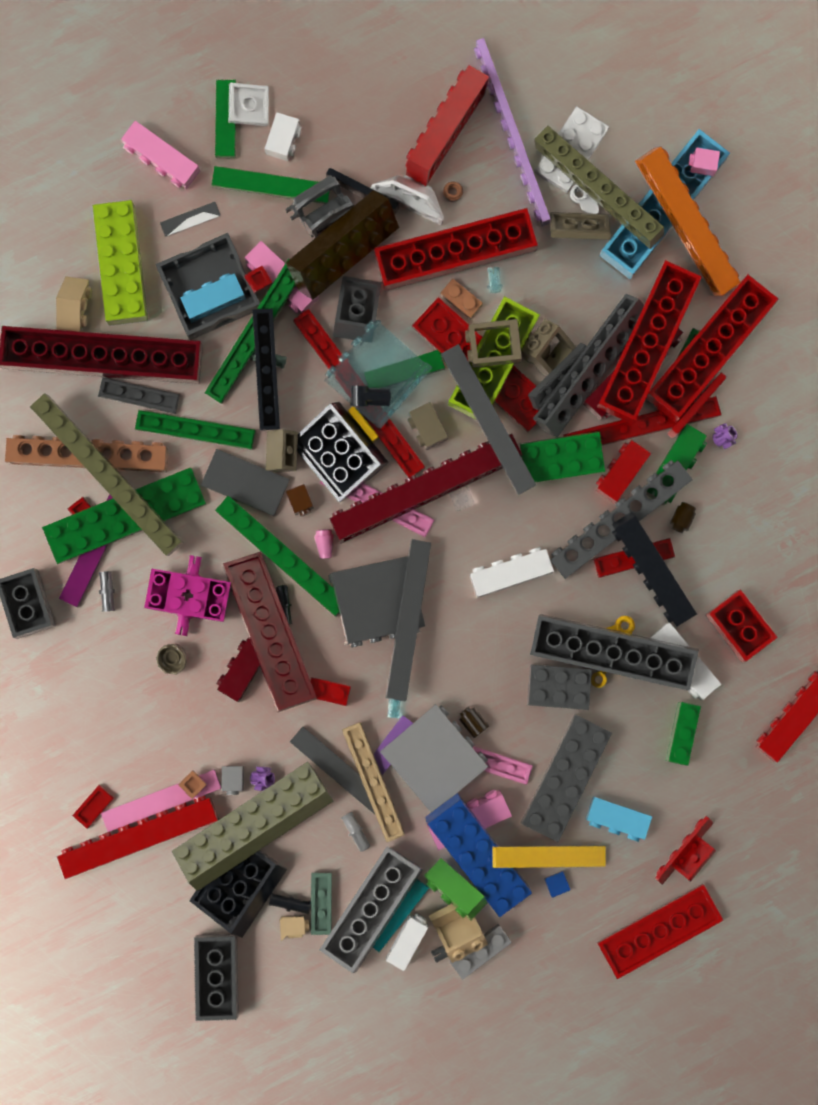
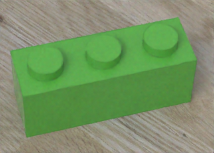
M442 858L424 875L428 881L426 885L433 892L438 891L441 893L440 897L446 904L450 905L452 903L456 907L455 911L462 918L466 916L469 920H472L487 904L485 896Z

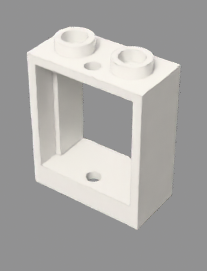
M418 913L409 915L386 956L388 963L402 971L406 969L428 929L425 917Z

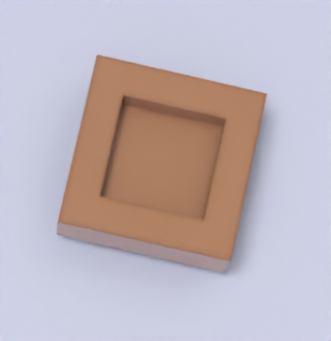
M194 770L178 784L191 799L207 786Z

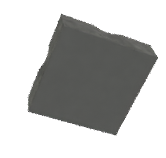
M228 233L205 242L192 251L180 253L155 264L189 340L252 313V309H257L260 305L256 294H254L244 277L246 274ZM230 273L232 275L235 273L246 299L192 323L180 298L184 296L183 293L191 289L196 291L202 288L201 286L204 283L210 281L214 283L225 274Z

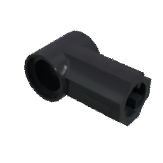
M351 385L350 406H389L391 401L390 389Z

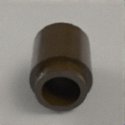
M685 502L677 506L670 521V524L673 525L672 529L679 533L688 531L696 515V508Z

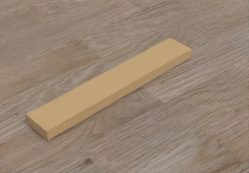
M361 722L342 729L386 843L405 836Z

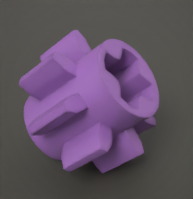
M724 423L714 428L715 433L712 437L718 447L723 446L724 449H727L736 444L735 439H737L738 435L733 426L727 427V424Z
M257 766L256 770L251 773L250 782L252 785H255L254 790L264 791L274 784L275 776L270 772L271 768Z

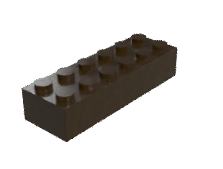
M373 190L286 262L298 291L314 300L400 228L388 198Z

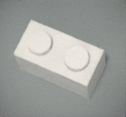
M276 112L265 146L266 155L288 161L289 157L294 155L296 149L294 142L296 137H300L302 131L299 119Z

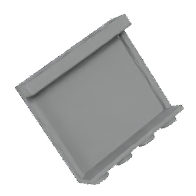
M436 704L380 751L430 812H433L457 794L488 767L486 764L487 758L481 751L478 754L473 749L475 744L468 736L464 738L460 734L461 727L455 720L451 723L446 717L449 713L442 705L438 707Z

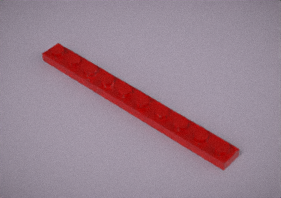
M307 309L293 319V322L351 399V385L365 386V384L312 312ZM355 406L408 478L418 474L425 468L381 406Z

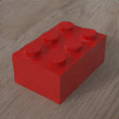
M741 589L734 592L705 614L741 662L748 661L778 638Z

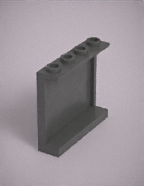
M408 556L333 572L328 575L335 591L346 638L345 645L350 644L351 648L363 645L362 641L370 640V643L382 641L384 636H389L390 639L395 638ZM422 610L420 612L417 633L420 632V628L425 627Z

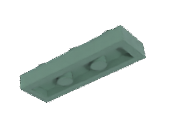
M311 873V935H329L332 929V873Z

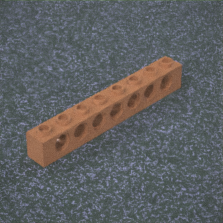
M13 435L12 438H6L5 462L8 464L85 468L72 453L69 457L63 456V451L67 447L58 437H52V440H44L45 437L32 436V439H25V436ZM92 439V443L102 454L105 450L112 451V455L108 460L117 470L167 473L168 448L163 446V443L152 442L151 445H144V442L132 441V444H124V441L120 440L104 443V440ZM28 445L32 446V452L29 455H24V448ZM50 446L52 448L51 454L44 456V448ZM125 451H131L132 453L129 460L122 459V454ZM151 452V459L143 461V453Z

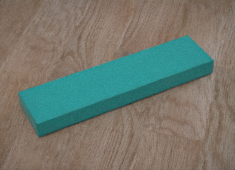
M419 879L416 880L373 946L376 951L380 952L429 889Z

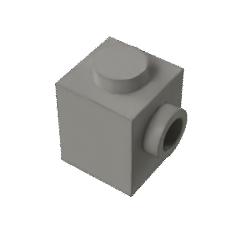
M222 766V791H227V795H239V791L244 790V766Z

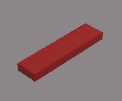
M721 372L677 421L667 435L674 438L723 383L727 376Z
M670 538L653 542L663 560L675 558ZM624 551L593 559L598 578L634 569L633 564L636 563L632 557L628 559Z

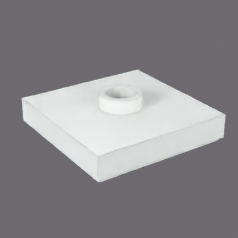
M230 83L229 123L268 126L269 86Z

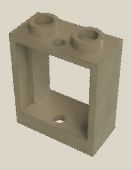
M517 319L469 324L468 330L465 331L466 343L470 342L471 350H467L468 362H472L473 368L521 363L522 357ZM509 328L511 355L478 358L475 331Z
M544 319L521 351L541 374L547 376L576 346L559 325ZM556 336L559 343L544 361L541 355Z

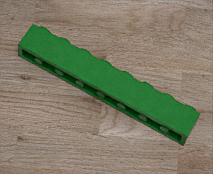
M227 496L215 511L331 614L337 617L339 615V608L334 588L231 497Z

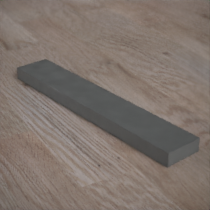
M302 727L290 743L374 813L360 775L307 729Z

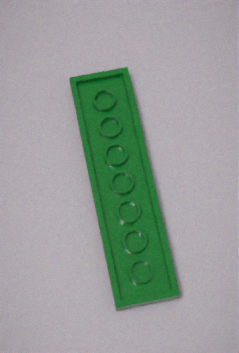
M191 467L135 489L164 521L206 505ZM114 498L42 527L57 565L142 531Z

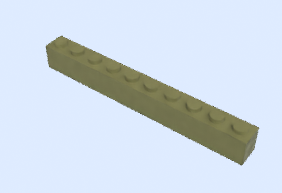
M44 393L30 406L166 556H170L184 543L49 395Z

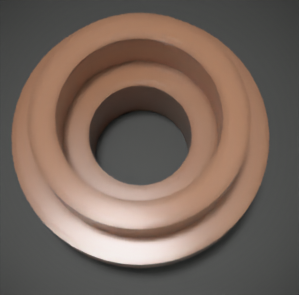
M451 181L444 186L443 193L447 200L457 201L462 197L463 188L458 182ZM455 189L457 193L452 195L449 191Z

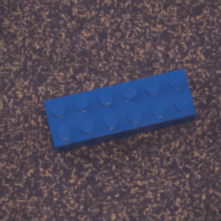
M458 793L425 817L427 825L479 892L485 896L486 901L499 917L532 894L529 885L516 868H493V847L499 846Z

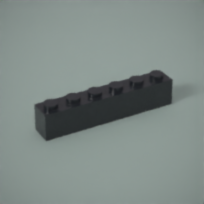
M273 308L252 309L260 431L280 429Z
M630 512L612 524L615 529L612 531L614 537L618 542L622 540L624 543L623 551L628 559L632 557L636 562L633 564V567L637 573H643L646 578L643 580L645 586L649 591L653 589L656 596L653 598L659 607L663 605L666 612L663 614L668 622H674L676 627L697 615L634 513Z

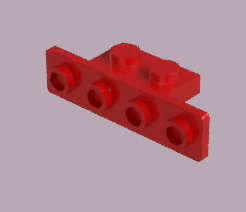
M706 816L695 825L696 829L691 835L688 834L683 839L682 846L672 852L669 857L670 860L666 865L658 869L655 879L663 885L674 870L691 882L716 852L712 846L702 839L703 835L713 824L709 817Z

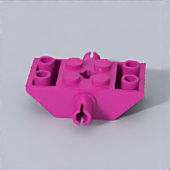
M189 555L187 573L184 574L151 568L144 608L176 614L178 616L176 635H181L182 632L183 636H188L189 623L192 618L224 622L231 582L200 577L199 569L202 557L196 556L195 560V556ZM190 591L193 594V598H189L186 601L184 594Z

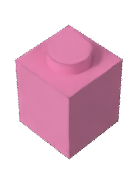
M696 148L694 153H690L688 165L691 166V173L714 176L718 168L720 151Z

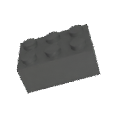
M32 568L0 579V598L13 638L19 639L56 627L37 569Z
M530 665L527 705L589 710L592 669Z

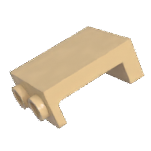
M450 904L429 915L450 961L453 963L462 960L465 956L475 951L481 950L484 946L488 945V942L476 918L474 917L472 920H469L466 916L462 918L455 911L456 907Z

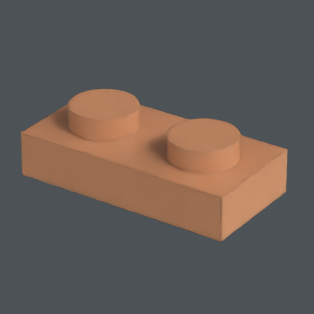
M453 278L440 293L443 298L469 319L483 305L479 299Z

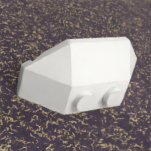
M397 175L372 184L371 189L398 202L400 207L439 225L443 224L444 216L435 192L432 191L430 186L419 185L406 175L403 177Z

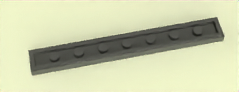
M458 344L441 353L444 362L516 493L520 495L535 487L536 483L460 345Z
M414 539L410 541L385 698L404 702L407 700L431 549L430 542Z

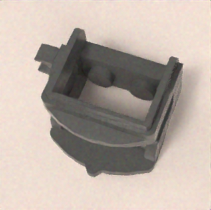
M330 175L294 197L292 205L285 210L286 213L293 211L294 215L290 217L291 220L299 218L310 236L316 238L318 233L331 226L349 211L354 204L347 195H343L337 179ZM333 189L337 196L336 198L304 216L303 207Z

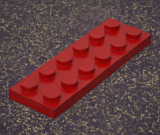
M701 884L598 941L597 944L616 979H619L724 920L704 884Z

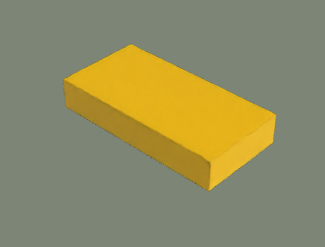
M351 407L348 410L351 417L373 443L378 441L376 432L355 407Z

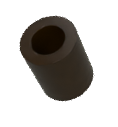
M467 707L460 713L462 716L459 719L473 738L489 727L475 707L472 709Z

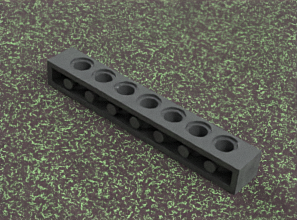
M628 294L624 295L585 350L534 416L533 420L546 433L558 438L624 349L644 307L639 298Z
M678 460L675 462L669 461L662 467L664 469L663 472L659 475L655 472L646 479L648 483L645 486L641 487L639 485L630 492L632 494L631 497L627 500L623 497L614 504L616 508L613 511L606 510L599 516L600 521L595 525L591 522L583 528L584 533L581 536L574 535L567 541L568 546L564 549L559 547L551 553L553 557L550 561L565 579L616 540L612 533L615 530L612 526L615 522V514L621 512L627 515L633 512L638 521H640L693 480ZM666 475L673 477V484L669 487L662 484V479ZM655 488L657 496L654 499L647 498V489ZM633 500L641 502L642 506L639 511H632L630 509V503ZM601 525H607L610 528V532L606 536H601L598 533V528ZM584 538H592L594 545L591 548H585L582 545ZM569 550L577 551L578 558L572 561L567 558L566 554Z

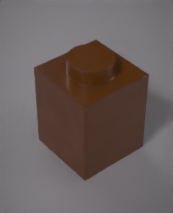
M304 484L286 491L295 515L299 514L302 517L311 513V509L314 507Z

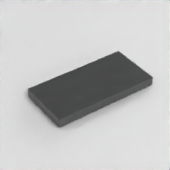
M216 449L201 486L275 516L290 479L271 471H266L264 468Z

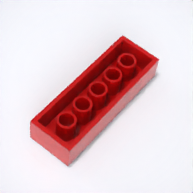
M468 65L465 71L461 70L457 77V84L455 86L452 85L447 92L448 98L445 102L441 101L437 108V115L435 118L432 116L426 126L428 129L425 133L421 132L416 141L418 143L415 149L411 148L406 156L408 160L405 164L407 176L427 186L486 94L489 76Z

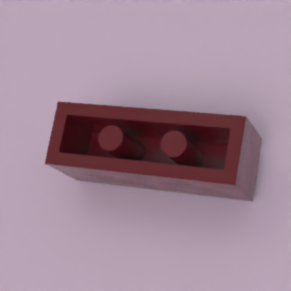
M247 638L246 641H241L237 648L240 652L236 658H231L227 665V668H229L226 675L222 674L216 683L219 686L217 688L218 691L237 702H240L260 668L250 638Z

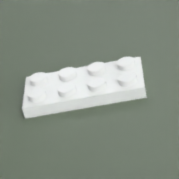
M576 106L560 130L559 135L589 160L608 131L609 126ZM545 156L534 171L535 174L568 193L574 183Z

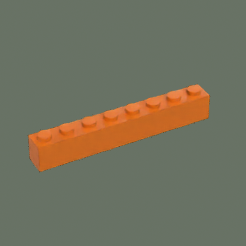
M661 146L656 147L635 160V163L713 295L723 296L740 284L738 272L735 268L731 267L728 255L720 248L718 238L712 234L708 221L699 212L698 204L690 197L687 185L680 180L679 172L669 161L667 151Z

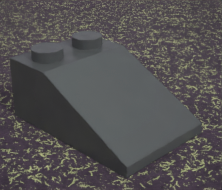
M343 276L333 337L372 343L382 282Z

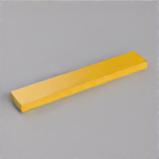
M606 846L493 847V868L606 867Z

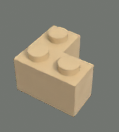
M65 276L56 297L57 330L81 332L82 328L86 327L88 317L85 315V310L87 309L88 300L92 296V288H89L88 279Z

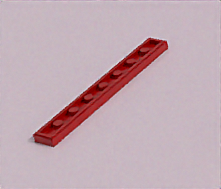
M717 396L710 397L687 424L721 416ZM658 410L639 415L634 424L619 420L563 434V436L599 431L601 445L603 446L671 429L676 423Z

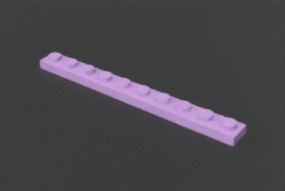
M484 38L476 40L475 56L477 60L480 59L482 62V66H480L481 72L489 76L487 88L490 95H494L496 100L494 107L496 112L501 114L502 120H500L503 131L508 133L509 138H507L509 148L514 149L516 167L521 168V181L524 186L527 185L528 200L530 204L533 203L535 206V219L537 222L540 221L542 226L548 225L550 223L549 213Z

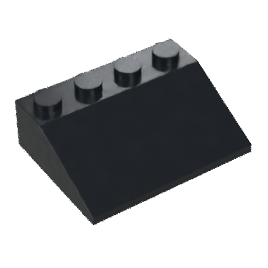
M340 402L330 403L298 433L297 452L338 502L343 501L389 463Z
M259 850L200 890L195 891L189 901L229 933L243 938L287 869Z

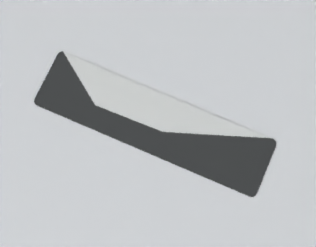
M212 202L162 221L160 224L164 235L169 236L219 217L220 213L216 202Z

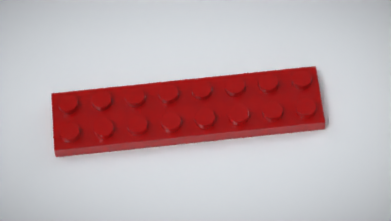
M438 297L414 322L412 328L440 353L459 344L468 360L467 350L471 349L470 342L466 343L465 331L468 330L469 324ZM475 331L477 347L482 339V336ZM513 366L494 403L528 433L537 424L533 418L539 410L533 408L528 396L536 385Z

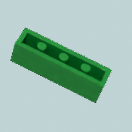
M686 424L656 473L659 475L663 472L664 469L662 467L671 460L673 462L678 460L685 470L688 468L692 469L697 461L694 458L697 452L701 453L707 445V442H705L707 435ZM670 475L664 476L662 484L666 487L673 484V477ZM649 488L646 491V495L654 499L657 496V490ZM677 493L662 503V505L664 506L667 502L671 503Z

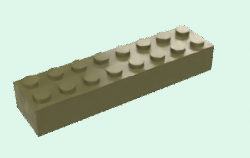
M306 762L172 850V853L188 883L198 891L332 803L333 799L309 762Z

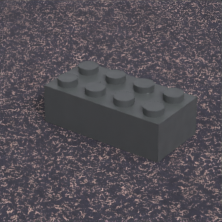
M233 934L196 935L194 937L196 1021L237 1020L239 1017L237 936Z

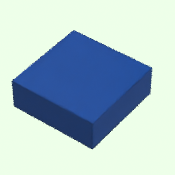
M563 871L544 878L552 898L570 891Z

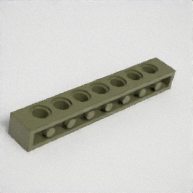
M547 126L534 139L535 148L649 249L664 236V227L551 127Z

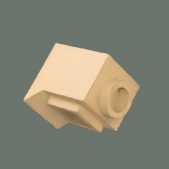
M305 915L284 916L280 918L281 941L286 936L288 938H301L303 934L310 932L309 920H305Z

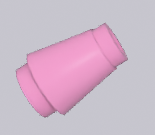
M332 529L316 530L314 537L320 559L332 558L334 538Z

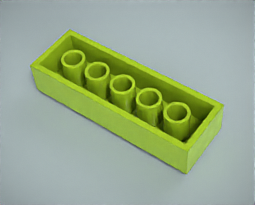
M132 200L92 205L105 320L109 326L148 321L135 205Z
M504 296L491 322L517 319L520 348L522 350L540 314ZM509 328L486 330L477 346L478 358L511 355ZM515 363L472 367L492 405ZM457 385L448 401V406L476 420Z

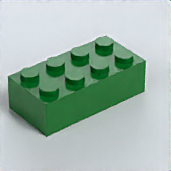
M599 431L519 443L522 453L521 458L534 482L605 472Z

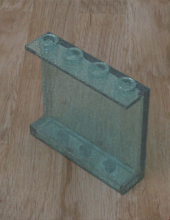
M371 320L364 328L366 332L361 337L358 335L351 343L353 347L348 352L344 351L338 358L340 362L337 366L330 367L325 373L327 377L324 381L349 403L351 399V385L390 389L391 401L389 406H353L377 428H382L433 367L415 355L386 329L380 320H375L374 322Z

